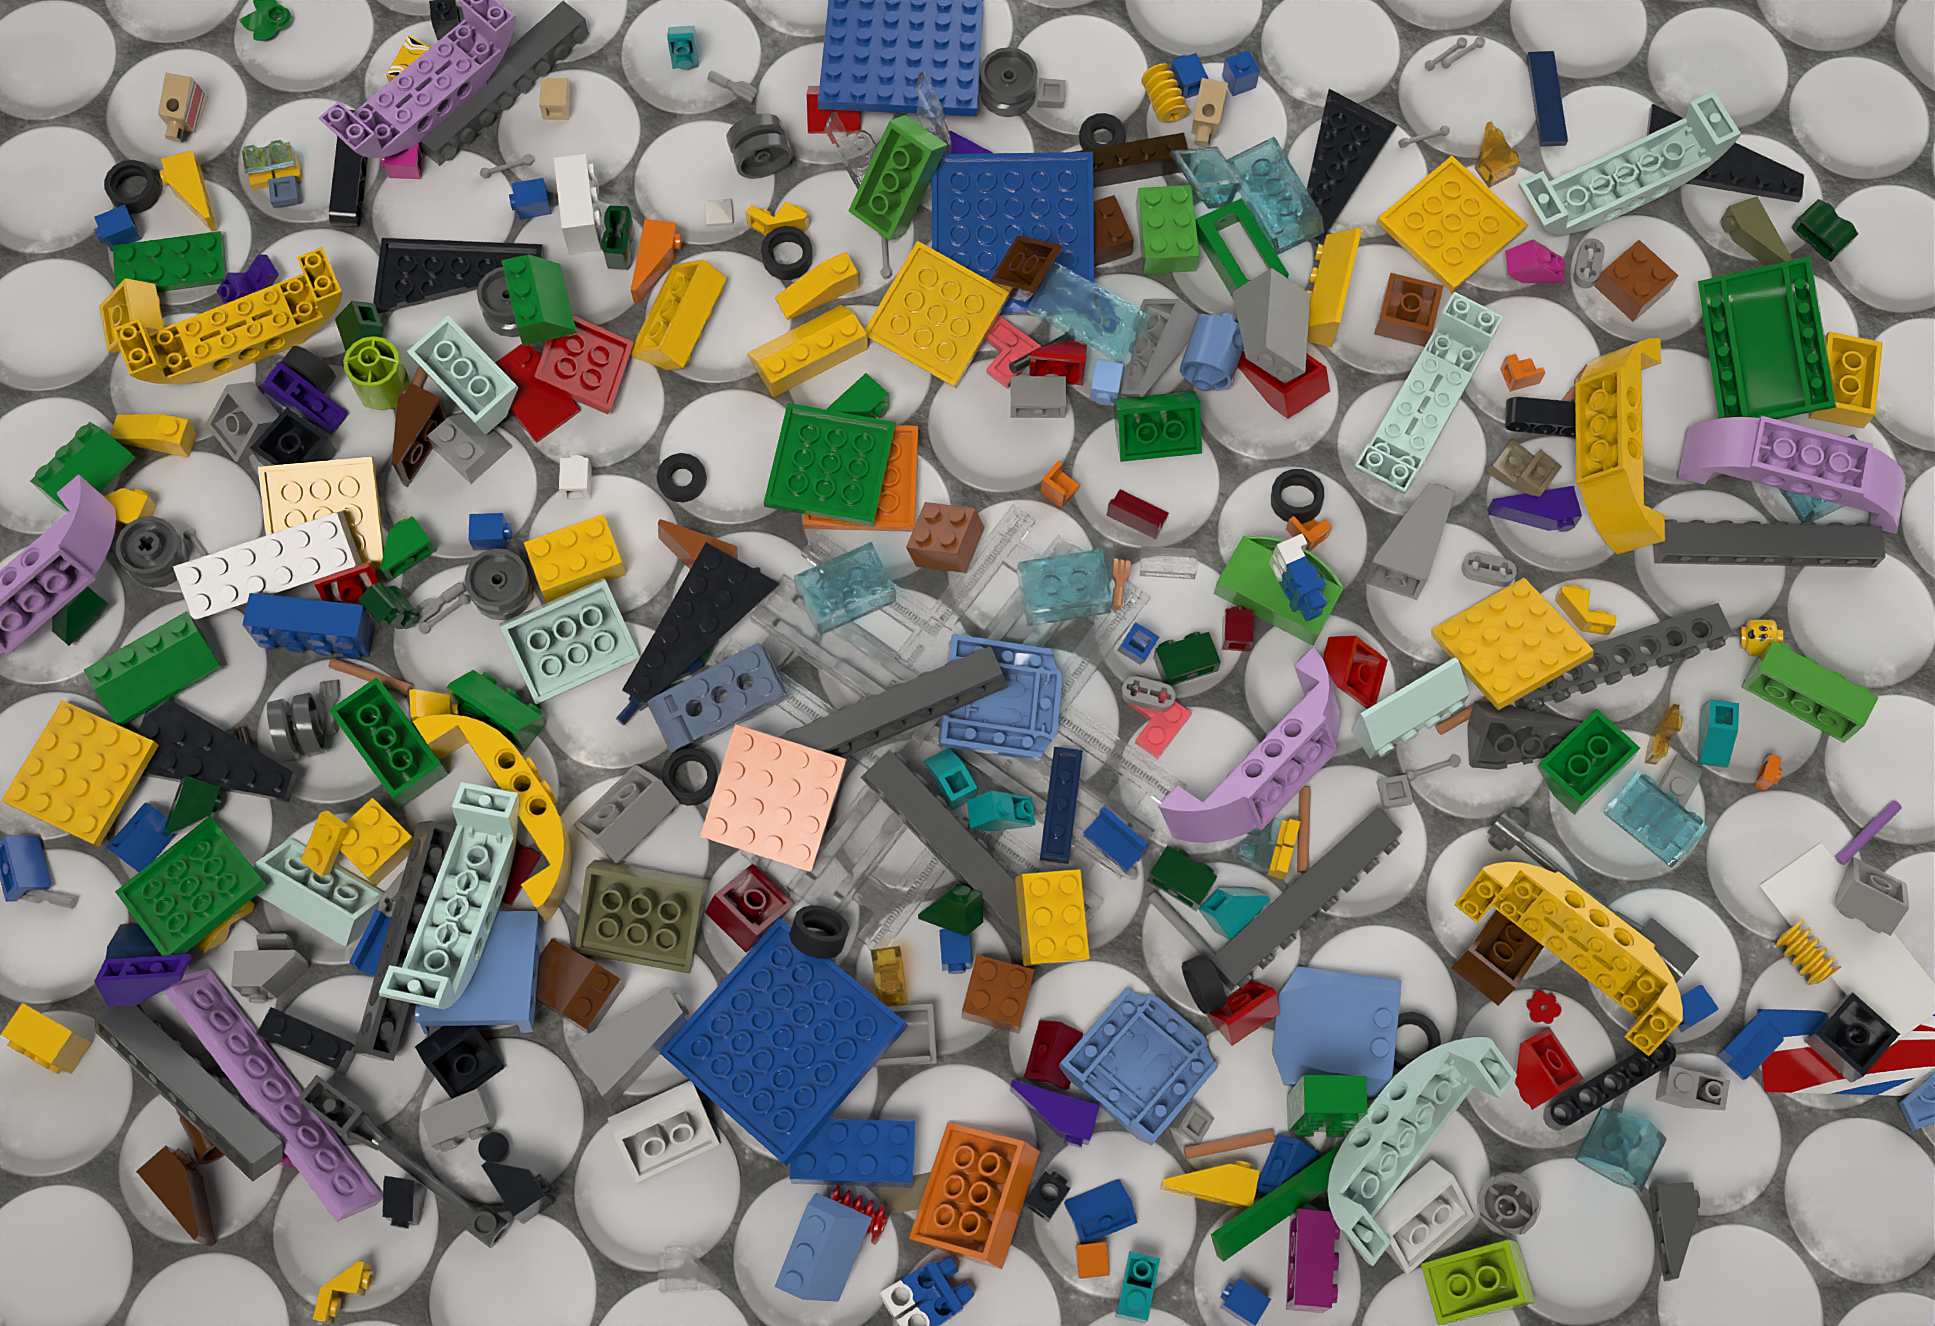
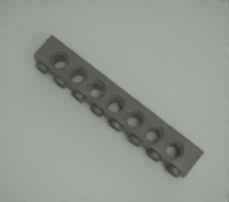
M1719 603L1590 645L1594 650L1593 657L1566 672L1573 677L1574 681H1568L1563 675H1560L1546 683L1548 690L1537 688L1514 701L1518 708H1528V710L1535 711L1542 708L1545 702L1554 700L1555 703L1562 702L1570 698L1572 693L1580 691L1581 694H1585L1597 688L1596 685L1605 682L1607 685H1612L1621 681L1623 676L1632 674L1633 677L1646 673L1650 667L1658 665V668H1663L1674 663V659L1684 657V659L1693 658L1700 654V650L1709 648L1710 651L1717 650L1726 645L1725 641L1733 632ZM1692 630H1697L1702 638L1696 637ZM1666 638L1672 639L1676 646L1669 645ZM1640 647L1647 648L1651 655L1644 654ZM1614 656L1622 657L1625 664L1617 662ZM1588 664L1597 666L1599 672H1593Z
M431 820L417 823L353 1051L354 1054L382 1061H394L410 1002L382 997L379 995V991L389 965L402 968L456 828Z

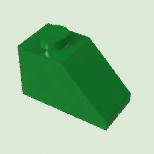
M865 373L836 399L827 410L870 418H881L889 410V393Z
M413 516L400 520L388 532L380 566L388 582L436 552L431 540Z

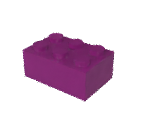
M1297 1209L1290 1216L1286 1310L1324 1313L1332 1308V1303H1337L1338 1285L1333 1284V1272L1338 1271L1339 1253L1334 1252L1335 1240H1339L1340 1228L1335 1222L1332 1212Z

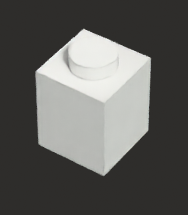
M579 455L560 458L559 490L563 500L591 499L592 468L588 458Z

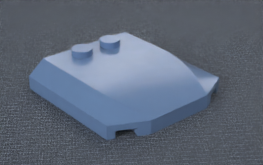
M952 634L947 663L971 655L975 650L991 646L1008 688L942 715L938 735L939 746L1039 761L1058 730L1063 678L1053 660L1052 649Z
M1297 966L1279 993L1278 1004L1280 1014L1276 1016L1272 1055L1283 1085L1294 1087L1303 1075L1366 1076L1367 1097L1377 1098L1392 1080L1402 980Z
M1126 988L1062 1060L1059 1067L1069 1081L1133 1136L1152 1146L1214 1073L1218 1064L1216 1060H1213L1208 1050L1205 1036L1159 997L1149 994L1148 996L1140 995Z

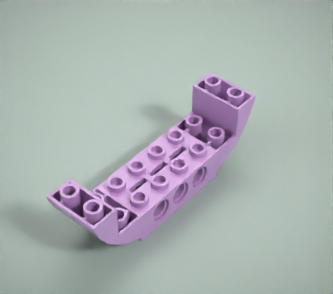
M459 0L465 17L460 24L352 113L338 101L318 117L319 120L351 149L364 157L382 158L397 154L405 149L411 150L487 85V80L496 70L509 46L516 16L498 0Z
M1765 416L1760 418L1730 417L1713 419L1698 423L1687 429L1677 478L1705 485L1714 472L1869 511L1871 512L1869 522L1871 526H1882V531L1897 534L1906 485L1905 474L1895 460L1874 448L1873 444Z
M79 474L57 492V495L69 512L0 570V654L5 653L8 655L95 580L94 575L102 565L110 549L115 533V507Z
M1312 647L1306 655L1300 657L1294 666L1304 693L1303 700L1294 709L1290 710L1274 729L1267 733L1265 739L1247 754L1244 761L1236 769L1229 772L1226 779L1208 794L1204 802L1179 786L1163 798L1158 807L1174 839L1187 842L1211 843L1239 837L1256 828L1262 830L1338 751L1335 743L1339 735L1341 721L1339 704L1325 663L1316 648Z

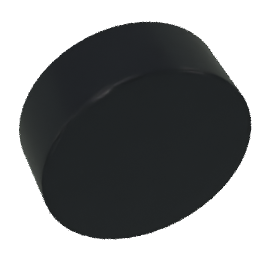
M490 1132L484 1135L479 1142V1155L486 1162L499 1164L508 1157L510 1143L501 1133Z

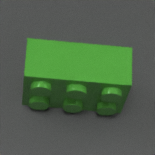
M1191 185L1138 188L1136 212L1143 274L1196 271L1199 261V247Z

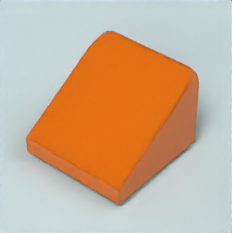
M1107 1242L1077 1245L1075 1247L1079 1279L1109 1276Z

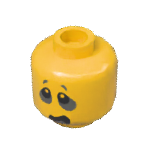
M1749 620L1746 627L1741 626V649H1746V653L1749 656H1760L1773 641L1783 643V630H1777V624L1774 620Z

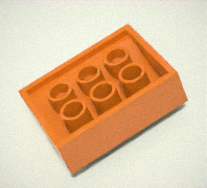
M947 1122L909 1239L980 1264L1003 1269L1040 1151L1022 1140Z

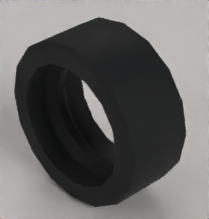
M122 161L114 165L107 172L104 179V189L116 208L125 205L130 214L141 213L151 208L157 202L160 195V184L151 168L141 161ZM134 176L146 178L147 185L140 194L127 198L118 195L117 190L124 180Z
M782 226L773 229L762 241V261L765 269L771 276L780 280H793L804 275L810 268L813 257L812 246L809 237L802 230L795 227ZM792 242L799 245L803 253L801 259L787 265L775 262L772 259L771 251L780 243Z
M293 346L281 361L323 394L336 378L334 371L329 365L312 352L300 346Z
M1291 469L1283 472L1275 479L1271 491V507L1279 518L1288 522L1294 516L1303 524L1312 521L1319 515L1324 502V486L1320 478L1314 473L1304 469ZM1302 486L1313 493L1314 500L1308 506L1293 507L1282 500L1281 493L1287 487Z
M684 748L672 753L665 761L662 770L663 784L678 800L679 804L686 806L699 805L707 801L713 795L718 780V772L712 758L703 750L696 748ZM695 761L699 762L706 769L707 780L705 785L698 791L686 793L675 786L673 775L675 769L680 764Z
M810 905L802 907L796 912L789 937L796 949L805 955L819 959H829L836 957L842 952L849 932V926L842 915L823 906ZM807 928H817L831 936L818 935Z
M1200 954L1182 962L1181 968L1186 985L1199 1010L1203 1014H1208L1226 1006L1227 998L1223 984L1210 959L1205 954Z
M1417 1012L1399 1014L1397 1029L1403 1025L1412 1024L1425 1032L1428 1038L1426 1052L1441 1045L1439 1030L1427 1016ZM1395 1049L1393 1066L1397 1069L1402 1070L1406 1065L1415 1060L1403 1057Z

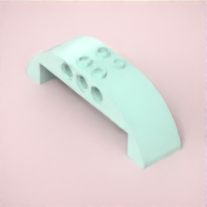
M1712 91L1691 101L1686 117L1550 182L1544 171L1519 182L1518 186L1542 227L1547 232L1552 234L1576 233L1606 223L1682 186L1717 161L1737 141L1741 133L1715 91Z
M465 782L460 783L451 806L457 827L402 968L389 965L379 991L380 996L446 1009L457 1002L463 994L481 958L509 878L518 830V793Z
M1472 1037L1455 1040L1440 1045L1410 1062L1386 1085L1368 1108V1114L1354 1126L1342 1143L1329 1175V1206L1340 1230L1368 1264L1374 1266L1391 1243L1390 1239L1373 1218L1474 1087L1500 1099L1517 1077V1074L1492 1039L1488 1037Z

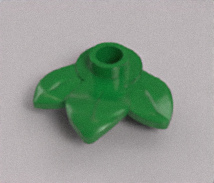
M253 0L256 11L239 19L243 27L249 31H254V40L262 41L273 37L278 30L287 28L292 21L290 11L282 5H278L276 0Z

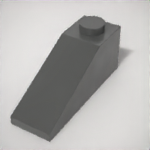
M1693 1182L1661 1184L1649 1188L1664 1282L1679 1278L1697 1220L1698 1208H1700V1195L1697 1190H1694Z

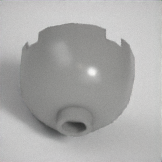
M1503 1172L1491 1177L1482 1186L1477 1197V1205L1479 1203L1482 1221L1490 1230L1502 1236L1525 1234L1534 1226L1541 1211V1197L1536 1186L1527 1177L1514 1172Z

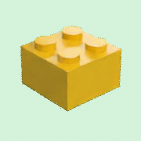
M371 798L345 822L349 828L339 851L375 887L408 857L413 841L412 836L374 798Z
M23 1003L1 1033L2 1036L10 1040L7 1044L8 1047L29 1057L32 1061L56 1074H59L61 1070L72 1074L92 1044Z

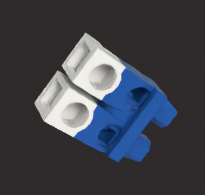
M1300 534L1277 544L1269 565L1286 597L1291 601L1289 606L1292 612L1300 610L1305 621L1308 622L1322 615V608L1328 603L1323 595L1327 584L1323 577L1318 579L1317 569L1309 564L1303 552L1307 542L1303 534Z
M950 1256L937 1263L932 1260L881 1291L879 1296L894 1320L918 1303H921V1305L896 1321L897 1326H942L963 1311V1306L974 1297V1293L966 1281L953 1290L946 1280L959 1272Z

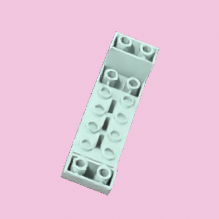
M1456 292L1452 294L1433 334L1371 443L1366 445L1355 465V469L1406 494L1462 397L1504 316Z

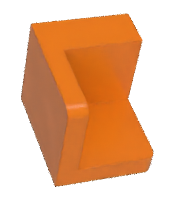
M1516 354L1506 356L1500 367L1509 392L1540 384L1546 373L1544 367L1536 369L1531 358L1519 361Z
M1058 460L1042 478L1040 493L1060 508H1063L1079 490V484L1062 472L1063 463Z
M1294 516L1289 519L1286 526L1287 532L1292 537L1303 534L1307 542L1305 549L1311 551L1327 539L1332 529V526L1326 519L1319 524L1315 519L1301 524Z

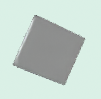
M285 933L259 934L256 936L259 950H293L294 941Z
M1188 1102L1169 1127L1192 1142L1200 1144L1214 1119L1194 1103Z

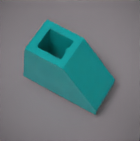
M695 26L669 27L667 40L672 68L689 69L691 67H698Z
M1709 700L1700 710L1698 764L1723 768L1729 766L1738 733L1739 703Z
M950 748L924 760V764L951 811L966 804V800L977 797V786L963 762Z
M989 791L966 800L970 829L992 832L1035 826L1032 797Z
M1217 888L1197 909L1215 933L1232 940L1262 911L1263 907L1271 899L1268 895L1253 888Z
M1129 1251L1115 1317L1144 1324L1148 1321L1160 1258Z

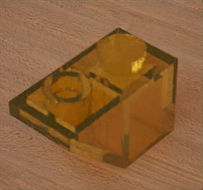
M1490 121L1486 124L1481 136L1474 169L1487 187L1491 188L1515 175L1520 159L1516 150L1511 148L1506 142L1502 131L1496 128Z
M900 946L870 950L877 999L886 1006L908 1005Z

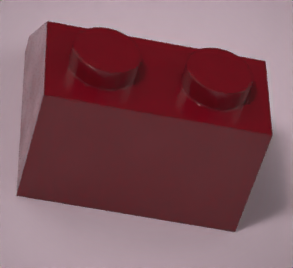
M752 864L713 896L704 913L747 953L779 918L782 919L795 903Z

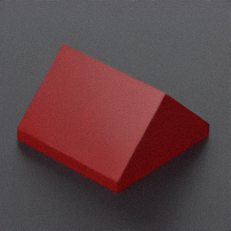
M808 86L806 93L808 134L860 133V111L818 109L819 86Z
M373 561L314 580L313 582L322 601L362 605L358 599L371 585L380 583Z
M1252 979L1243 989L1239 988L1226 997V1006L1206 1015L1230 1045L1233 1046L1280 1014L1277 993L1274 988Z

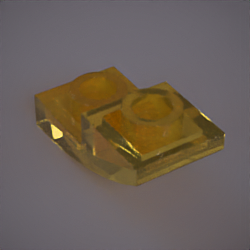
M1673 704L1656 725L1647 746L1644 763L1656 765L1663 757H1666L1669 749V740L1682 727L1683 716L1679 715V704Z

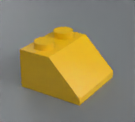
M125 278L99 305L108 353L121 351L112 330L113 328L136 319L141 321L149 334L164 328V320L161 317L159 306L160 298L157 295L155 284Z

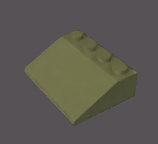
M594 859L586 867L574 951L585 955L690 974L705 909L709 880Z

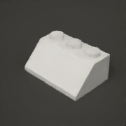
M691 1081L608 1118L615 1141L635 1183L720 1145L697 1090Z
M1431 1159L1391 1194L1373 1219L1391 1241L1386 1248L1387 1253L1408 1275L1475 1215L1455 1177Z

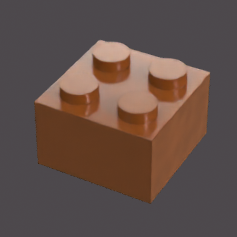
M1638 240L1602 271L1594 287L1634 322L1670 291L1679 275L1644 243Z
M1390 273L1374 334L1425 347L1433 333L1444 285Z
M925 502L906 549L916 567L967 573L985 527L975 508Z
M977 955L962 1008L961 1019L1019 1034L1034 976V969Z

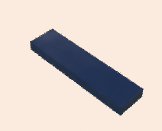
M1554 51L1528 52L1526 58L1540 147L1566 146L1568 137Z
M1054 746L1040 852L1041 861L1069 864L1083 750Z

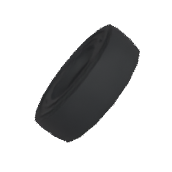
M1096 113L1089 116L1082 123L1079 131V142L1083 150L1125 143L1126 141L1125 127L1122 122L1114 115L1107 113ZM1098 129H1106L1111 132L1112 140L1106 144H1100L1093 139L1092 135Z
M686 453L673 454L664 459L658 467L656 476L658 487L663 495L672 501L681 503L692 501L700 496L707 480L705 468L699 459ZM678 469H686L692 474V480L686 486H676L671 481L672 474Z

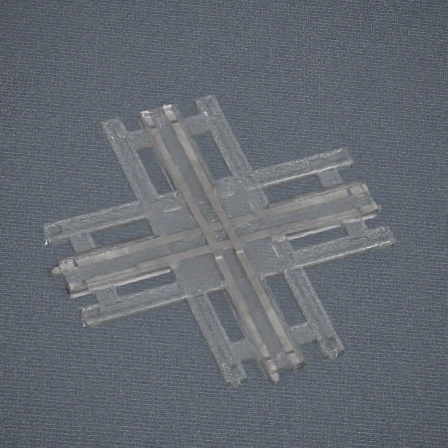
M1012 504L975 551L967 573L959 572L932 608L926 606L818 531L801 551L803 558L821 569L811 584L805 588L784 573L779 580L773 579L779 582L780 585L764 598L750 614V621L769 634L761 646L766 647L790 698L776 706L803 725L810 724L816 718L826 717L838 712L780 671L794 652L858 696L860 699L857 703L865 700L870 695L887 691L898 683H905L915 679L924 672L933 671L945 666L952 634L970 636L958 628L956 624L1002 565H1004L1024 579L978 638L1045 648L1072 612L1093 625L1060 669L1063 680L1057 733L1121 776V779L1106 797L1079 778L1069 864L1058 863L1056 865L1053 862L1041 861L1039 852L1007 830L989 832L970 829L967 803L953 811L948 806L947 810L954 818L959 816L968 825L969 829L967 831L974 839L978 837L988 846L989 850L987 852L993 859H1000L1017 876L1028 873L1080 869L1083 882L1097 863L1119 880L1122 877L1135 880L1137 872L1133 867L1126 874L1083 837V832L1099 816L1101 808L1105 806L1148 843L1155 830L1132 815V813L1146 794L1161 803L1163 798L1171 793L1160 783H1163L1172 790L1177 786L1186 790L1187 784L1071 704L1148 603L1150 595L1127 580L1123 585L1124 598L1122 610L1115 611L1111 609L1112 601L1091 588L1104 570V564L1101 563L1102 555L1097 554L1092 557L1060 534L1057 535L1043 555L1022 541L1035 524L1036 518L1015 504ZM1018 517L1019 519L1017 520V522L1013 525L1012 528H1010V526L1013 524V522H1014V521L1016 520V518ZM816 546L826 551L828 555L817 549ZM846 587L912 632L898 651L832 607V604ZM1133 594V596L1130 598L1127 604L1124 605V603L1127 601L1130 595ZM732 637L716 656L715 662L718 664L733 656L731 652L737 654L747 649V647ZM753 677L745 681V684L749 687L753 685ZM941 716L844 757L848 759L846 766L853 759L868 770L890 749L893 753L898 752L904 757L908 763L906 767L913 775L918 773L924 778L928 784L926 788L933 796L937 794L945 801L924 764V760L948 748L939 746L938 735ZM950 748L963 762L977 786V796L989 791H997L1032 797L1035 821L1044 826L1052 758L1043 753L1039 761ZM865 784L823 838L813 871L799 869L787 884V889L791 892L789 899L795 903L793 907L805 900L810 905L827 907L842 914L852 900L857 902L873 914V917L857 938L870 951H875L882 956L947 868L925 847L893 890L872 876L873 872L908 827ZM744 850L740 851L741 855L749 860L751 865L754 864L763 871L773 861L757 854L755 856L753 853ZM1082 883L1083 899L1092 905L1090 907L1084 903L1086 924H1088L1097 914L1105 899ZM881 926L882 928L880 929V931L876 934V936L873 938V940H871V938L873 937V935L876 933V931H877V930L879 929V927Z

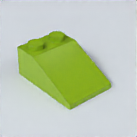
M1505 1240L1421 1264L1438 1325L1503 1312L1535 1303L1517 1241Z

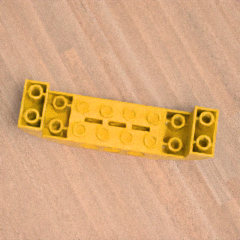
M323 247L297 257L303 274L150 334L139 319L113 328L112 330L130 375L141 381L156 384H185L197 381L204 383L290 349L293 346L305 343V339L318 331L335 313L342 296V291Z
M1648 338L1595 358L1582 373L1580 381L1575 383L1576 484L1580 485L1584 503L1597 531L1608 546L1618 555L1665 541V515L1644 505L1641 370L1661 364L1660 338Z
M1520 862L1494 863L1483 867L1455 902L1454 906L1477 924L1491 906L1634 1015L1636 1019L1624 1037L1648 1056L1682 1022L1683 1006L1680 992L1667 965L1655 951V944L1559 871L1554 873L1538 866Z

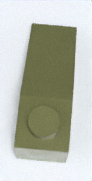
M1758 196L1730 205L1721 218L1722 226L1725 232L1729 233L1733 242L1765 266L1792 260Z

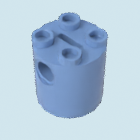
M1221 313L1220 316L1199 314L1180 365V372L1187 381L1199 390L1220 391L1228 389L1232 385L1244 347L1239 324L1235 322L1236 318L1229 313Z

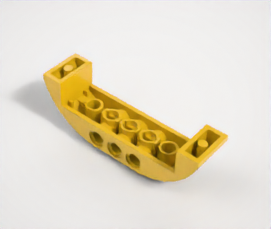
M442 714L419 717L412 721L439 761L469 743L498 788L518 793L519 819L550 864V866L522 883L521 886L544 921L550 920L560 907L568 889L572 872V851L567 830L554 806L558 801L549 785L538 773L539 771L529 757L524 760L515 746L498 730L470 717Z

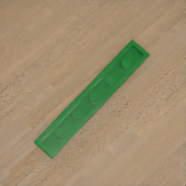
M1342 1143L1211 1233L1217 1257L1223 1262L1293 1214L1297 1209H1300L1328 1189L1330 1171Z

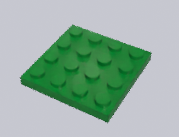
M787 403L764 498V507L874 527L896 422Z
M209 816L116 890L115 893L161 955L168 956L185 954L268 885L217 822Z

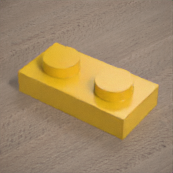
M328 810L320 812L300 861L321 877L329 875L349 826Z

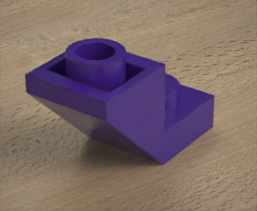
M258 254L246 273L228 272L216 291L223 303L226 304L272 286L279 273L267 254Z

